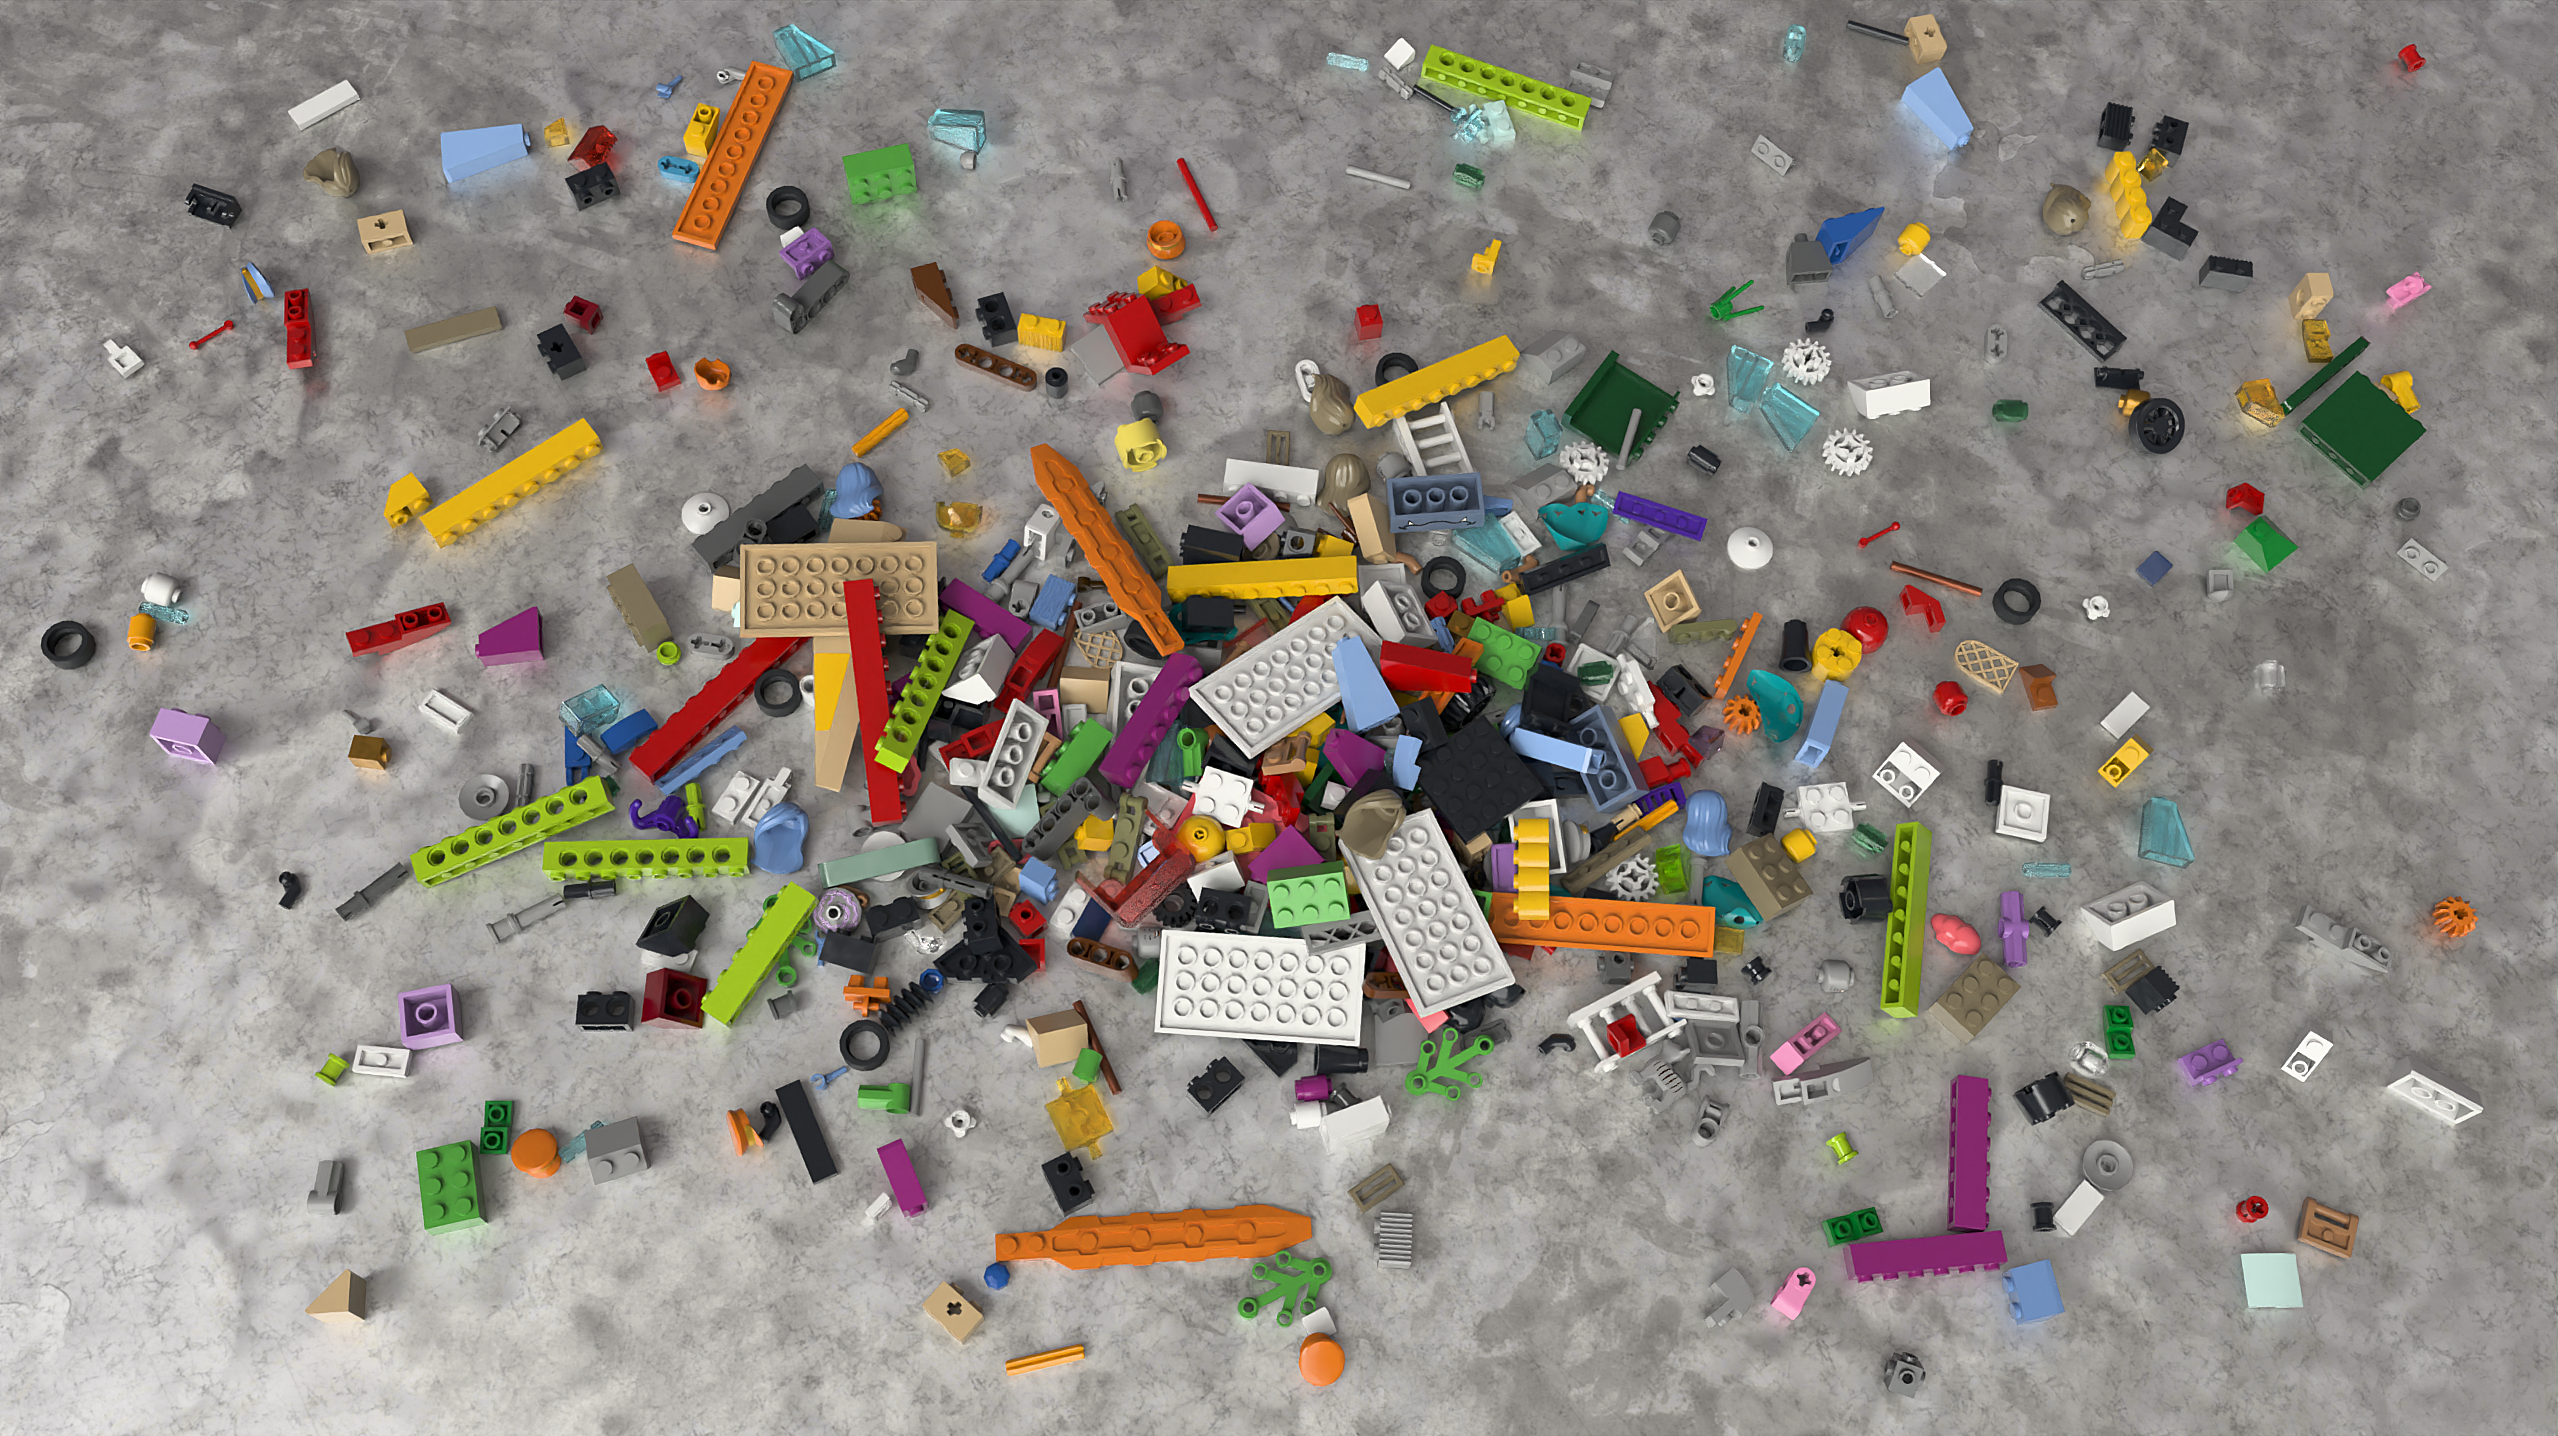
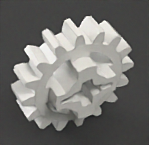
M1808 338L1805 343L1801 339H1798L1796 344L1791 342L1789 347L1785 349L1781 363L1784 364L1783 371H1789L1787 377L1794 376L1795 383L1799 380H1802L1803 385H1806L1808 381L1812 385H1815L1817 380L1821 382L1824 376H1827L1832 361L1828 360L1830 353H1824L1826 347L1822 346L1819 348L1817 346L1818 341L1811 344Z
M1844 428L1842 433L1835 430L1833 435L1830 434L1822 447L1824 449L1822 457H1827L1825 464H1832L1831 470L1838 469L1839 475H1842L1844 471L1847 472L1848 476H1851L1853 471L1859 475L1862 470H1866L1873 456H1871L1873 448L1868 447L1869 440H1863V433L1857 436L1856 430L1853 429L1851 433H1848L1847 428Z
M1584 441L1581 442V445L1573 442L1572 447L1566 445L1565 450L1561 451L1558 467L1565 469L1576 484L1578 481H1582V484L1586 485L1589 481L1592 485H1595L1596 480L1601 482L1603 476L1607 474L1609 460L1606 459L1607 453H1601V447L1595 449L1592 442L1589 446Z
M1637 853L1635 858L1629 857L1605 874L1607 877H1610L1605 882V885L1612 886L1609 892L1617 894L1615 900L1619 901L1623 898L1624 901L1640 902L1641 900L1642 902H1647L1649 897L1654 896L1656 893L1654 889H1657L1659 883L1655 880L1660 875L1659 873H1653L1656 865L1649 866L1647 864L1649 861L1648 857L1641 860L1640 853ZM1624 867L1623 872H1620V874L1617 875V871L1620 868ZM1648 883L1647 888L1640 892L1641 886Z

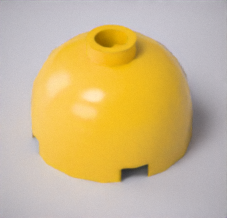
M1201 814L1191 816L1181 824L1177 832L1176 843L1182 857L1191 864H1197L1222 854L1225 849L1226 838L1224 829L1218 821L1210 816Z

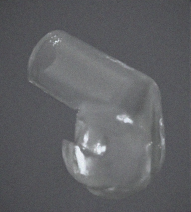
M914 929L907 932L904 936L909 944L920 954L935 953L943 945L940 937L921 938Z

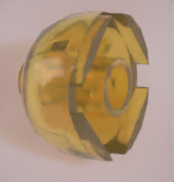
M936 502V522L942 531L950 533V538L963 539L964 534L973 533L980 525L983 506L978 507L977 504L952 502L950 506H945V502Z

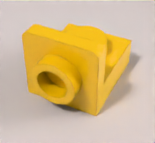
M1493 239L1491 247H1486L1484 255L1474 253L1471 268L1480 273L1492 275L1500 254L1502 241Z

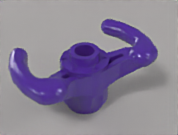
M670 795L666 797L657 810L642 818L638 815V810L642 806L640 799H635L629 807V819L633 827L638 830L657 827L661 831L675 833L679 839L699 838V828L694 818L687 816L684 822L682 817L686 811V804L678 796Z

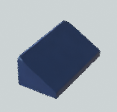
M1094 892L1073 928L1071 938L1083 937L1099 942L1116 912L1117 906Z

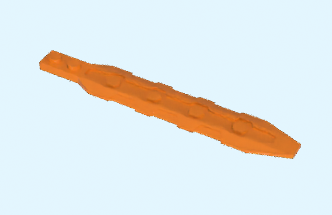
M1046 443L1031 447L1030 454L1036 484L1063 519L1062 523L1069 534L1073 535L1085 553V558L1091 567L1096 569L1108 587V592L1118 608L1140 622L1162 657L1183 650L1184 641L1161 609L1160 589L1150 574H1146L1134 556L1133 549L1111 522L1112 518L1106 509L1099 504L1079 469Z
M1265 1204L1204 1211L1201 1208L1184 1209L1182 1212L1159 1214L1139 1212L1131 1213L1128 1216L1113 1217L1079 1216L1070 1217L1049 1231L995 1234L996 1263L1050 1259L1070 1270L1099 1269L1100 1266L1127 1264L1147 1266L1157 1262L1185 1261L1186 1263L1204 1262L1205 1259L1264 1258L1312 1238L1311 1217Z

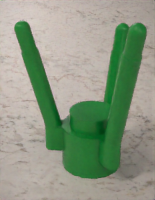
M1754 280L1748 281L1736 291L1735 286L1731 287L1718 300L1711 303L1709 309L1712 316L1716 320L1723 319L1726 322L1731 318L1763 310L1764 306L1761 305L1731 313L1733 309L1731 300L1752 285Z

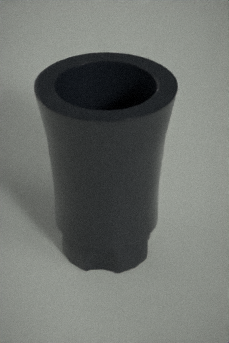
M1792 619L1784 623L1782 649L1778 666L1786 673L1799 674L1807 672L1812 668L1807 624L1799 619Z
M1315 1043L1314 1075H1356L1357 1073H1367L1369 1061L1367 1048Z

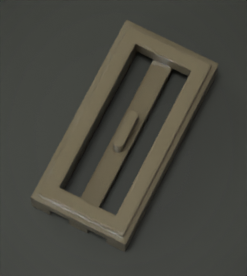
M1268 430L1266 463L1271 464L1272 436H1276L1275 465H1280L1281 437H1285L1284 466H1289L1290 431Z
M2139 948L2100 976L2102 979L2107 980L2108 983L2106 984L2109 988L2112 987L2114 989L2113 993L2117 995L2147 975L2155 966ZM2137 956L2141 959L2115 978L2111 976L2113 972ZM2145 964L2147 966L2145 970L2123 985H2118V981Z
M2070 1072L2065 1074L2063 1081L2069 1090L2099 1102L2104 1107L2072 1094L2077 1105L2104 1117L2109 1116V1109L2113 1105L2112 1100L2115 1098V1092Z
M1389 1163L1350 1189L1347 1194L1353 1199L1360 1213L1364 1214L1402 1188L1405 1183L1391 1163ZM1388 1171L1391 1173L1389 1177L1360 1197L1357 1196L1356 1193ZM1393 1180L1397 1182L1395 1185H1393L1392 1187L1378 1195L1376 1198H1374L1367 1204L1364 1205L1362 1203L1364 1200H1366L1371 1195H1373L1374 1193L1388 1185Z

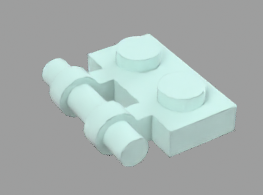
M1504 100L1483 103V111L1478 110L1476 104L1469 106V117L1475 125V134L1480 139L1481 144L1487 143L1489 141L1488 137L1491 136L1494 143L1515 139L1516 133ZM1483 121H1487L1488 127L1483 124Z

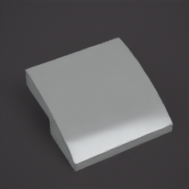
M1577 58L1564 89L1592 98L1591 105L1603 108L1617 72Z
M1103 324L1070 345L1072 353L1085 366V371L1098 386L1125 368Z
M1402 1013L1382 1023L1378 1015L1374 1014L1376 1065L1404 1064L1405 1066H1416L1421 1053L1420 1044L1424 1040H1429L1428 1031L1414 1013ZM1426 1043L1423 1046L1424 1052H1430V1043Z

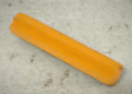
M902 407L897 409L851 447L852 452L858 458L862 457L909 418L907 411Z
M1670 799L1616 835L1614 841L1637 826H1640L1647 832L1678 811V805L1673 799Z
M1076 1344L1007 1360L1005 1362L1006 1372L1009 1376L1080 1360L1085 1358L1084 1348L1082 1344Z

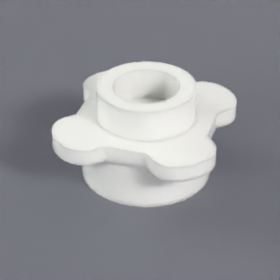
M1700 374L1699 376L1692 377L1691 382L1694 384L1693 393L1696 396L1701 394L1713 395L1715 393L1712 376Z
M2095 596L2091 600L2085 599L2083 601V606L2088 611V617L2092 620L2100 616L2107 617L2110 614L2108 602L2102 596Z
M964 1107L956 1108L951 1116L945 1119V1126L951 1128L957 1138L964 1137L965 1132L976 1125L975 1118L970 1117ZM959 1120L963 1121L961 1125L958 1124Z

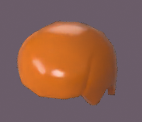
M704 357L695 363L694 373L698 384L703 389L717 391L725 388L730 383L732 377L731 370L728 364L721 362L719 358L715 361H709Z

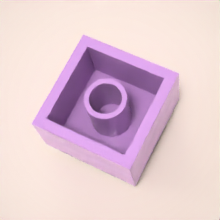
M1249 482L1215 512V515L1229 533L1244 536L1243 545L1250 551H1253L1285 521L1276 505Z
M175 707L171 710L161 708L149 733L167 754L214 765L226 740V737L219 730L220 728L211 722L209 716L201 713H196L195 715L187 714L186 711Z
M451 983L397 993L402 1044L409 1050L414 1051L463 1041L459 992Z

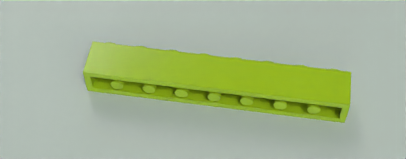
M1918 821L1896 824L1890 888L1893 911L1888 913L1880 1009L1894 1018L1918 1017L1932 832Z

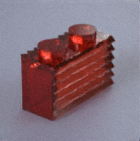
M604 125L589 127L567 159V162L578 172L601 164L604 158H607L606 155H609L613 145H616L615 142L618 139Z

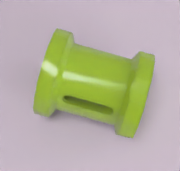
M329 1053L328 1061L321 1071L316 1072L314 1076L335 1087L337 1084L335 1081L345 1068H349L350 1064L338 1056Z
M1845 1131L1826 1142V1145L1831 1146L1839 1159L1837 1161L1839 1165L1859 1154L1857 1150H1853L1848 1142Z

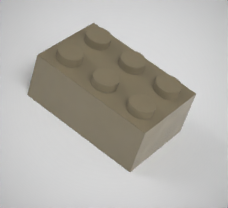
M633 563L606 576L610 584L606 588L611 595V599L616 608L621 612L627 627L631 629L639 647L644 645L648 653H650L662 643L675 640L666 618Z
M1772 833L1740 846L1724 861L1765 922L1797 908L1813 894L1807 882Z
M1983 952L1931 1005L1928 1011L1966 1045L2015 995L2021 986Z

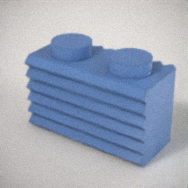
M1049 574L1029 612L1030 621L1055 632L1059 625L1064 626L1068 617L1066 612L1069 606L1072 607L1074 601L1078 598L1076 585Z
M1034 856L1030 857L1019 873L1020 890L1046 906L1050 900L1054 901L1060 892L1056 869H1052L1051 866L1047 867V864L1034 859Z

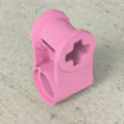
M1800 1267L1790 1272L1774 1295L1770 1305L1794 1320L1801 1312L1807 1297L1815 1285L1816 1277L1814 1273L1806 1267ZM1799 1276L1803 1277L1802 1282L1804 1285L1802 1286L1798 1284L1800 1280L1797 1277Z

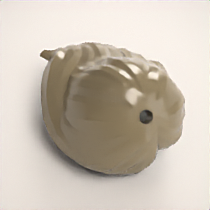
M336 148L322 151L310 160L303 170V177L306 182L318 184L327 194L334 197L351 196L360 186L359 171L348 151L338 153Z
M2050 183L2052 189L2047 194L2042 208L2043 219L2048 228L2063 236L2069 235L2073 231L2082 230L2089 218L2087 210L2091 207V201L2072 186Z
M1312 373L1311 376L1315 380V386L1310 399V416L1323 433L1340 435L1344 431L1349 430L1356 421V411L1353 409L1354 405L1349 400V387L1331 374Z
M1347 453L1338 454L1331 458L1325 469L1324 486L1317 494L1315 500L1317 506L1328 515L1336 516L1328 506V503L1331 502L1344 517L1351 516L1348 500L1368 493L1371 488L1369 473L1363 461L1358 456Z
M1390 789L1378 790L1362 797L1350 807L1345 816L1342 829L1335 831V834L1339 836L1351 852L1358 856L1372 860L1381 859L1386 852L1391 836L1400 828L1405 820L1406 809L1402 804V798Z

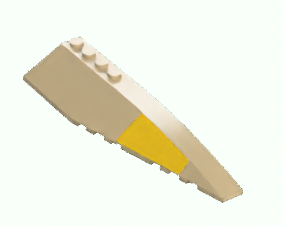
M834 518L827 543L905 542L908 529L882 521ZM813 636L815 786L839 792L859 723L850 637Z

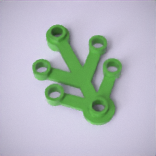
M777 894L765 899L763 903L764 912L769 906L773 907L778 900ZM762 917L759 919V921L756 923L754 927L758 928V926L763 921ZM809 918L805 922L809 923V927L807 929H800L799 932L806 935L812 932L813 924ZM751 928V929H749V930L747 931L746 937L748 936V934L750 933V931H751L753 928ZM798 935L790 943L800 949L806 958H812L817 953L816 945L812 941H806ZM808 946L813 947V951L810 953L804 952ZM787 948L779 959L780 968L776 972V980L783 988L794 986L798 979L795 969L790 965ZM786 975L792 976V979L789 982L783 981V978Z
M1447 1027L1442 1032L1443 1041L1436 1066L1428 1071L1426 1070L1429 1057L1434 1054L1436 1046L1430 1040L1421 1042V1053L1416 1070L1409 1072L1405 1078V1087L1411 1094L1419 1096L1430 1091L1444 1095L1451 1101L1459 1099L1461 1091L1456 1085L1444 1086L1432 1082V1080L1439 1076L1465 1082L1472 1088H1478L1482 1085L1483 1078L1479 1073H1467L1453 1068L1478 1054H1490L1494 1049L1493 1039L1488 1035L1480 1034L1475 1037L1472 1046L1449 1058L1452 1044L1457 1040L1458 1033L1454 1028ZM1449 1030L1454 1032L1452 1040H1447L1445 1037L1446 1032ZM1484 1040L1489 1043L1486 1050L1480 1048V1043ZM1426 1043L1432 1045V1050L1428 1053L1423 1050V1046ZM1474 1075L1479 1077V1082L1476 1085H1472L1470 1082L1471 1077ZM1421 1078L1422 1085L1418 1088L1415 1087L1413 1084L1414 1080ZM1455 1088L1457 1090L1455 1097H1449V1089Z
M1287 1251L1278 1252L1275 1258L1276 1265L1280 1268L1291 1267L1304 1272L1297 1277L1268 1269L1264 1263H1256L1252 1268V1276L1256 1280L1265 1279L1280 1285L1255 1299L1252 1297L1243 1298L1238 1304L1239 1316L1244 1320H1252L1257 1316L1260 1308L1286 1295L1282 1311L1278 1313L1276 1322L1279 1327L1287 1328L1293 1320L1292 1311L1299 1288L1309 1282L1306 1298L1300 1304V1311L1306 1316L1315 1312V1300L1321 1284L1328 1282L1332 1274L1331 1265L1327 1260L1314 1258L1307 1262L1291 1257ZM1279 1256H1287L1288 1262L1285 1264L1280 1263L1278 1260ZM1320 1266L1323 1268L1324 1273L1316 1275L1314 1268ZM1262 1267L1265 1270V1274L1258 1276L1255 1273V1269ZM1306 1302L1311 1303L1313 1309L1309 1312L1303 1309V1304ZM1246 1303H1251L1254 1309L1251 1312H1246L1243 1306ZM1281 1315L1289 1317L1287 1324L1280 1322L1279 1318Z

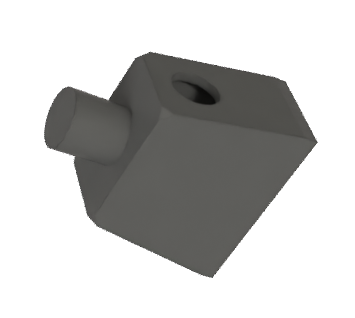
M1805 233L1797 234L1794 237L1795 242L1790 244L1786 253L1787 285L1828 282L1833 267L1822 242L1808 241L1807 234Z

